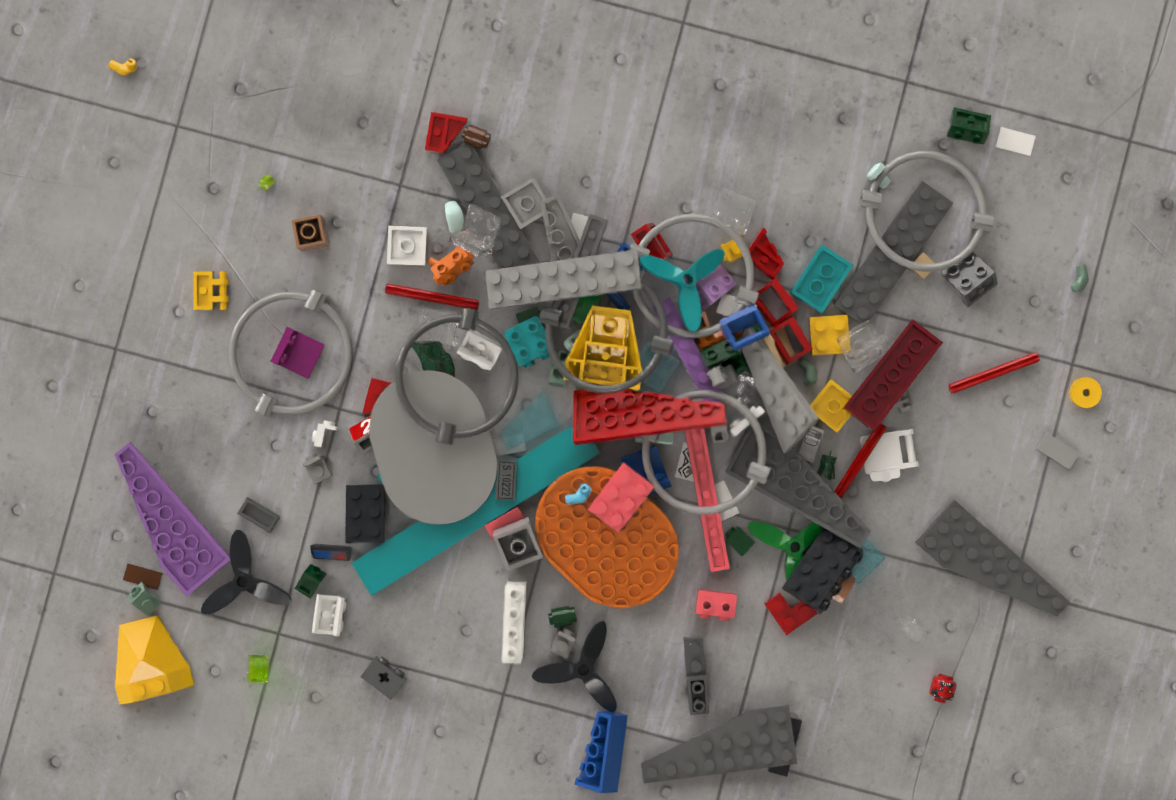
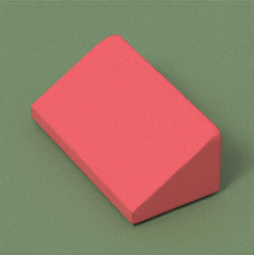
M516 507L486 524L485 528L493 539V530L525 517L520 508Z

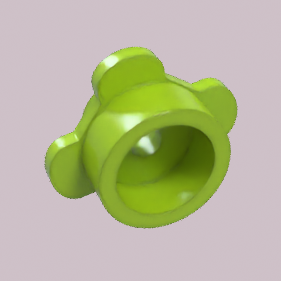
M265 174L258 181L260 184L258 188H262L264 191L268 190L275 182L272 178L273 175L270 174L268 176Z

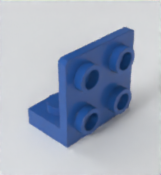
M656 445L650 447L652 470L662 488L667 489L672 487L665 472ZM642 450L620 458L621 464L624 462L648 480L643 466ZM652 489L649 495L656 493V491Z

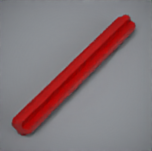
M386 284L385 293L472 310H478L479 301L476 299L394 284Z
M1037 352L1031 353L948 385L949 390L952 394L1035 364L1040 361V357Z
M880 423L876 430L871 432L834 492L841 499L884 434L887 427Z

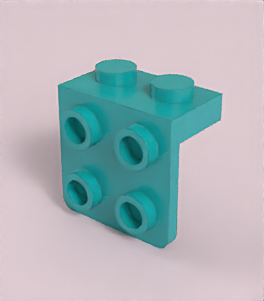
M537 316L504 332V336L519 366H524L525 369L535 365L534 361L539 358L545 360L550 357L546 345L545 329Z

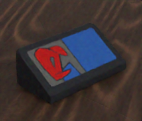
M310 545L311 555L314 559L350 561L351 559L350 546Z

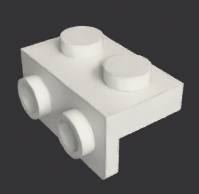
M468 331L457 354L464 360L476 363L481 369L491 371L503 348L498 342L477 331Z
M317 594L312 633L340 636L344 626L342 615L346 610V602L343 597Z

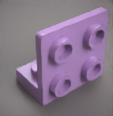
M722 264L707 277L697 281L695 285L700 297L702 311H705L737 284ZM684 277V282L688 284L687 278Z

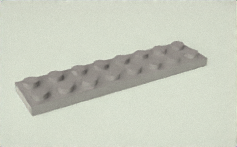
M638 250L485 271L490 310L642 289Z

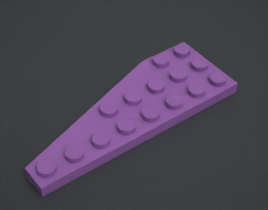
M129 442L114 455L127 481L128 489L134 498L136 508L151 539L161 568L180 590L188 596L230 561V555L133 443Z

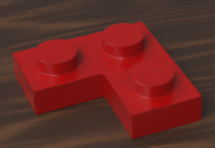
M780 592L764 603L786 636L818 614L813 608L802 601L790 608Z

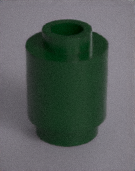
M564 606L551 609V613L548 614L550 625H554V628L573 625V622H577L574 607Z

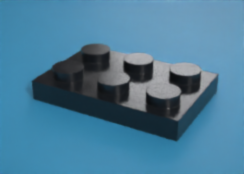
M383 484L346 485V543L385 542V488Z

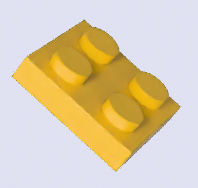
M848 315L809 317L810 344L813 348L811 356L850 353Z
M830 379L811 402L810 406L819 420L838 433L851 416L843 407L852 395Z

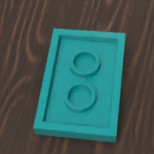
M821 244L790 291V294L822 314L850 272L853 264Z

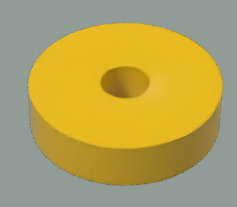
M1084 377L1072 383L1069 389V396L1076 406L1090 408L1100 401L1102 390L1096 380ZM1084 389H1086V390L1088 391V395H1087V396H1084V395H1083V390H1084Z

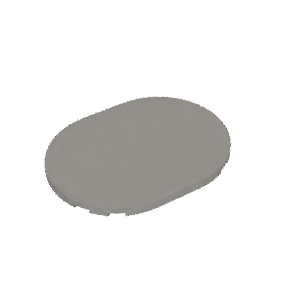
M418 371L403 376L404 389L410 404L423 419L432 425L439 427V422L456 425L455 431L476 428L487 422L483 408L474 392L456 377L438 371ZM395 381L381 393L371 413L369 433L380 476L392 502L409 517L429 524H448L462 520L474 513L488 498L496 479L497 459L489 430L473 437L454 438L453 445L436 442L437 435L422 428L406 412L399 399Z

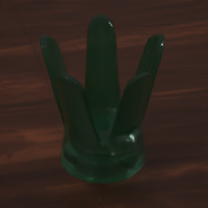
M830 450L829 455H822L817 473L821 476L824 471V476L828 477L829 480L832 479L833 473V479L835 480V463L837 458L831 456L832 451Z

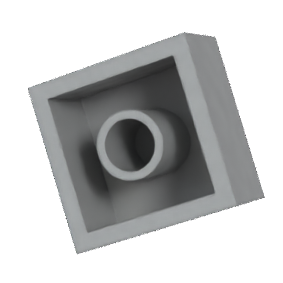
M529 517L493 530V539L507 571L543 558L536 532Z

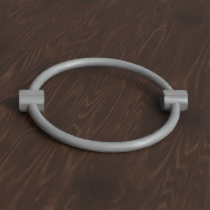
M912 152L894 159L874 179L869 191L862 190L859 199V207L866 208L869 231L877 246L894 262L916 271H940L957 265L974 251L983 233H990L994 225V216L987 215L985 196L976 177L956 159L938 152ZM933 159L949 164L966 177L973 187L978 200L979 213H973L970 224L971 229L976 230L974 237L961 253L941 263L921 264L904 259L887 246L875 224L874 210H879L882 201V193L877 192L881 182L894 168L911 160Z
M683 214L669 218L652 228L639 245L632 243L630 250H638L640 258L649 255L650 250L646 249L651 240L658 233L672 225L683 222H702L713 225L724 231L734 240L743 255L746 265V287L740 286L734 301L739 304L732 314L745 309L746 306L755 305L759 293L753 291L754 265L749 249L734 229L716 218L701 214ZM633 290L635 301L642 313L650 322L660 328L659 318L648 308L640 290ZM720 323L706 329L697 330L696 332L668 325L669 334L685 338L705 337L721 331Z
M313 289L310 294L299 292L272 294L250 306L236 323L229 343L230 367L240 389L250 400L257 404L254 410L258 413L270 417L272 412L282 414L309 412L326 404L344 385L352 363V344L349 332L342 318L331 306L325 303L326 295ZM294 299L305 301L304 307L317 313L322 309L333 319L342 335L345 357L338 380L325 395L309 404L288 407L276 405L277 399L265 393H262L259 397L249 388L239 371L237 343L242 328L256 311L272 302Z
M698 390L681 394L675 398L682 399L684 397L690 398V400L712 398L726 402L739 410L747 418L755 432L758 443V462H752L747 473V478H750L751 481L739 495L720 505L697 507L678 501L662 488L652 470L650 443H656L660 434L640 437L643 438L642 460L649 482L654 485L653 489L668 504L681 511L698 515H709L727 511L744 501L759 482L765 484L771 468L765 467L766 443L763 431L753 413L740 401L727 394L711 390Z

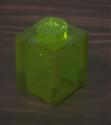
M248 655V682L267 683L269 672L268 655Z

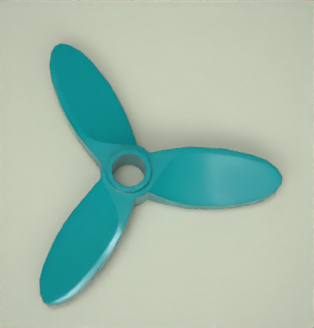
M715 249L704 254L687 270H682L657 257L648 255L640 257L639 263L645 270L664 281L676 285L678 288V305L683 323L690 332H696L701 324V303L695 285L697 281L707 277L721 264L725 255L724 250ZM683 277L687 278L688 284L684 282Z

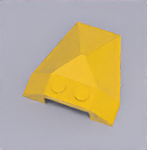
M592 306L565 361V367L573 375L585 382L603 385L620 384L640 374L642 366L631 311ZM641 382L630 389L640 390Z
M158 615L119 625L115 688L119 704L133 703L195 685L189 663L183 658L180 649L171 639V635Z

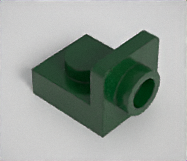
M743 353L722 362L723 367L732 365L737 376L745 371L752 375Z
M310 564L294 589L311 599L321 581L325 578L326 573L319 567Z

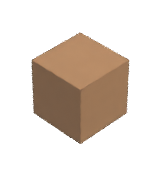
M321 215L292 220L298 250L303 252L330 246L325 219Z

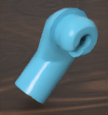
M582 484L576 494L566 495V505L584 503L591 494V487L588 484Z

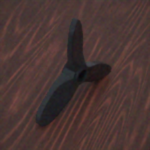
M236 530L231 536L230 559L235 577L233 581L219 587L205 600L201 607V613L205 615L212 614L223 609L234 601L242 591H247L259 599L277 605H288L292 602L290 595L279 586L253 577L251 574L252 556L250 545L245 533L241 530ZM241 576L247 578V586H242L240 584L239 580Z
M599 621L592 627L583 644L579 661L576 663L558 662L542 666L533 672L532 678L539 683L548 684L563 683L579 678L583 680L588 692L598 704L610 712H615L617 702L611 689L593 671V665L605 643L607 633L605 622ZM586 665L589 671L586 674H581L578 671V667Z

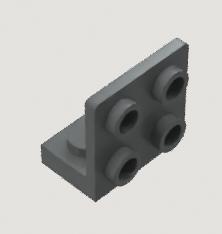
M974 252L957 265L941 271L942 276L960 292L962 301L967 307L998 284L995 272Z

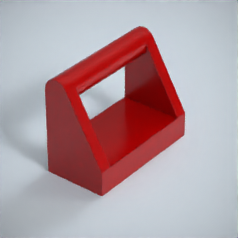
M654 223L645 224L630 235L635 243L639 245L645 235L655 225ZM660 233L646 247V249L650 250L648 256L666 260L673 255Z
M777 278L758 291L759 294L755 304L772 327L799 309ZM768 288L773 290L788 310L778 320L775 319L759 297Z
M793 316L786 318L769 330L775 341V347L786 365L813 350ZM787 324L802 348L791 357L776 334V331Z

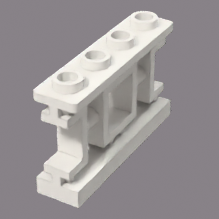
M507 581L505 586L502 663L521 664L523 659L526 581Z

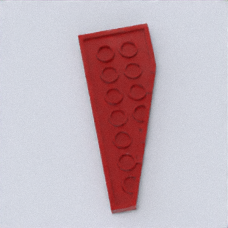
M584 389L573 391V443L575 445L727 425L726 407L721 403L692 401L690 398L683 397L680 399L674 398L671 395L647 391L644 393L637 392L633 389L616 393H595Z

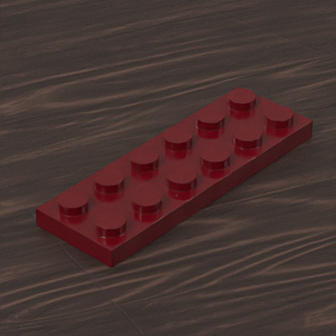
M912 319L843 409L874 432L943 342Z

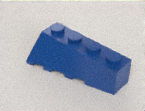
M610 711L597 713L590 734L592 739L590 744H587L585 750L587 755L585 761L581 762L579 768L581 773L579 778H576L575 785L599 793L618 792L628 715Z

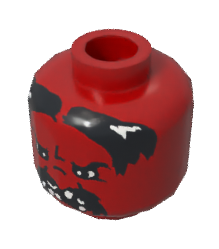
M938 674V676L933 677L929 693L935 697L934 701L945 704L946 700H953L957 687L953 677L944 674Z

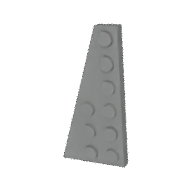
M753 327L747 328L738 341L757 332ZM761 339L741 349L783 453H786L793 448L819 418Z

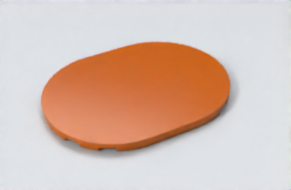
M595 466L571 470L557 478L546 489L539 502L535 517V532L542 553L552 566L578 591L597 604L622 609L651 601L668 586L677 567L679 545L671 521L647 496L618 533L588 510L590 504L616 471ZM582 484H588L591 487V494L584 503L566 505V495L576 494Z

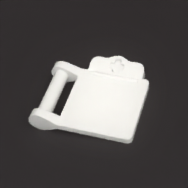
M913 429L887 432L882 435L864 463L865 473L870 474L871 481L888 482L891 479L900 477V469L919 466V461H916L912 434H914ZM870 435L860 437L861 448ZM899 436L905 437L909 461L903 463Z

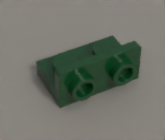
M954 107L947 137L975 144H984L990 131L991 115Z
M724 340L700 351L706 367L709 368L717 366L727 359L735 358L743 353L742 349L734 351L728 341Z

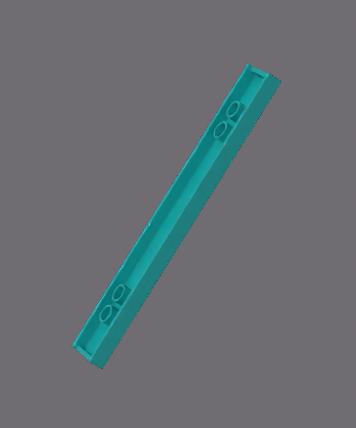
M572 425L516 460L515 500L496 499L495 479L494 486L486 501L466 518L448 524H429L418 521L351 564L372 596L552 484L563 474L576 469L600 454L594 443L575 445L573 443Z

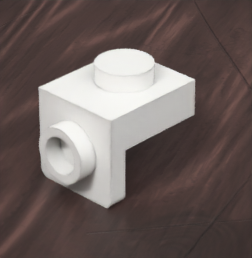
M324 420L323 424L318 423L317 431L314 430L312 435L314 446L324 447L328 429L339 431L340 427L335 426V422Z

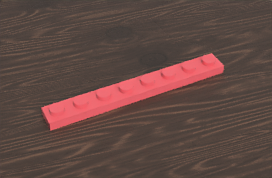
M704 428L686 430L685 435L698 506H716L718 501ZM720 513L700 515L710 572L730 569Z

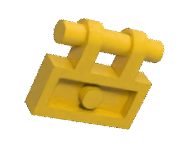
M213 271L193 272V310H214V303H219V310H227V303H229V296H227V286L229 285L227 272H219V279H214ZM214 285H219V296H214Z

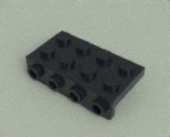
M823 528L782 589L813 608L818 614H822L823 611L825 612L829 608L830 601L834 595L839 594L845 579L850 578L854 566L861 562L863 550Z

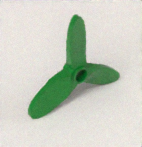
M752 521L747 524L748 530L754 537L769 546L786 552L784 566L786 581L802 560L804 549L813 544L823 529L822 526L812 522L797 535L790 537L770 524L759 521ZM793 542L797 543L795 551L790 550V545Z

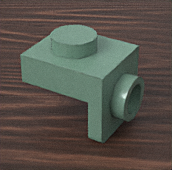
M143 582L134 586L128 595L131 604L147 616L162 603L156 595L146 589Z

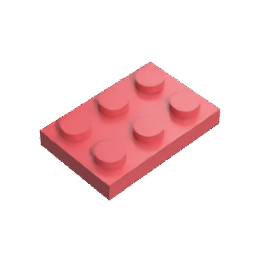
M623 462L590 504L588 510L619 533L652 491L654 485Z

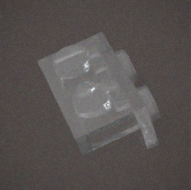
M741 373L736 391V399L744 405L752 403L765 408L753 376Z

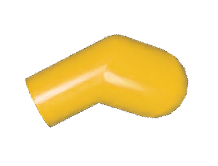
M128 59L124 64L111 60L108 68L125 76L135 72L137 64L134 59Z

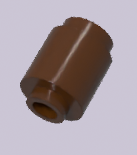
M469 125L468 128H464L461 138H464V143L481 149L482 147L487 148L491 134L487 133V130Z

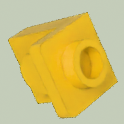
M734 240L720 245V249L725 252L723 261L726 260L728 264L743 257Z

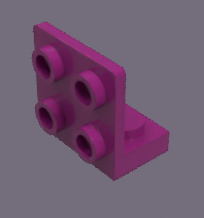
M287 327L270 362L305 378H309L325 345Z

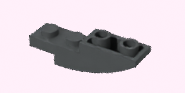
M703 635L683 637L690 715L709 714Z

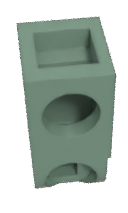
M556 349L559 359L565 366V361L570 352ZM552 362L549 385L566 388L567 380H563L564 376Z

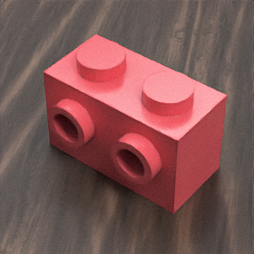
M697 589L695 613L699 614L701 618L710 619L712 615L718 616L719 620L729 621L730 618H735L737 594Z

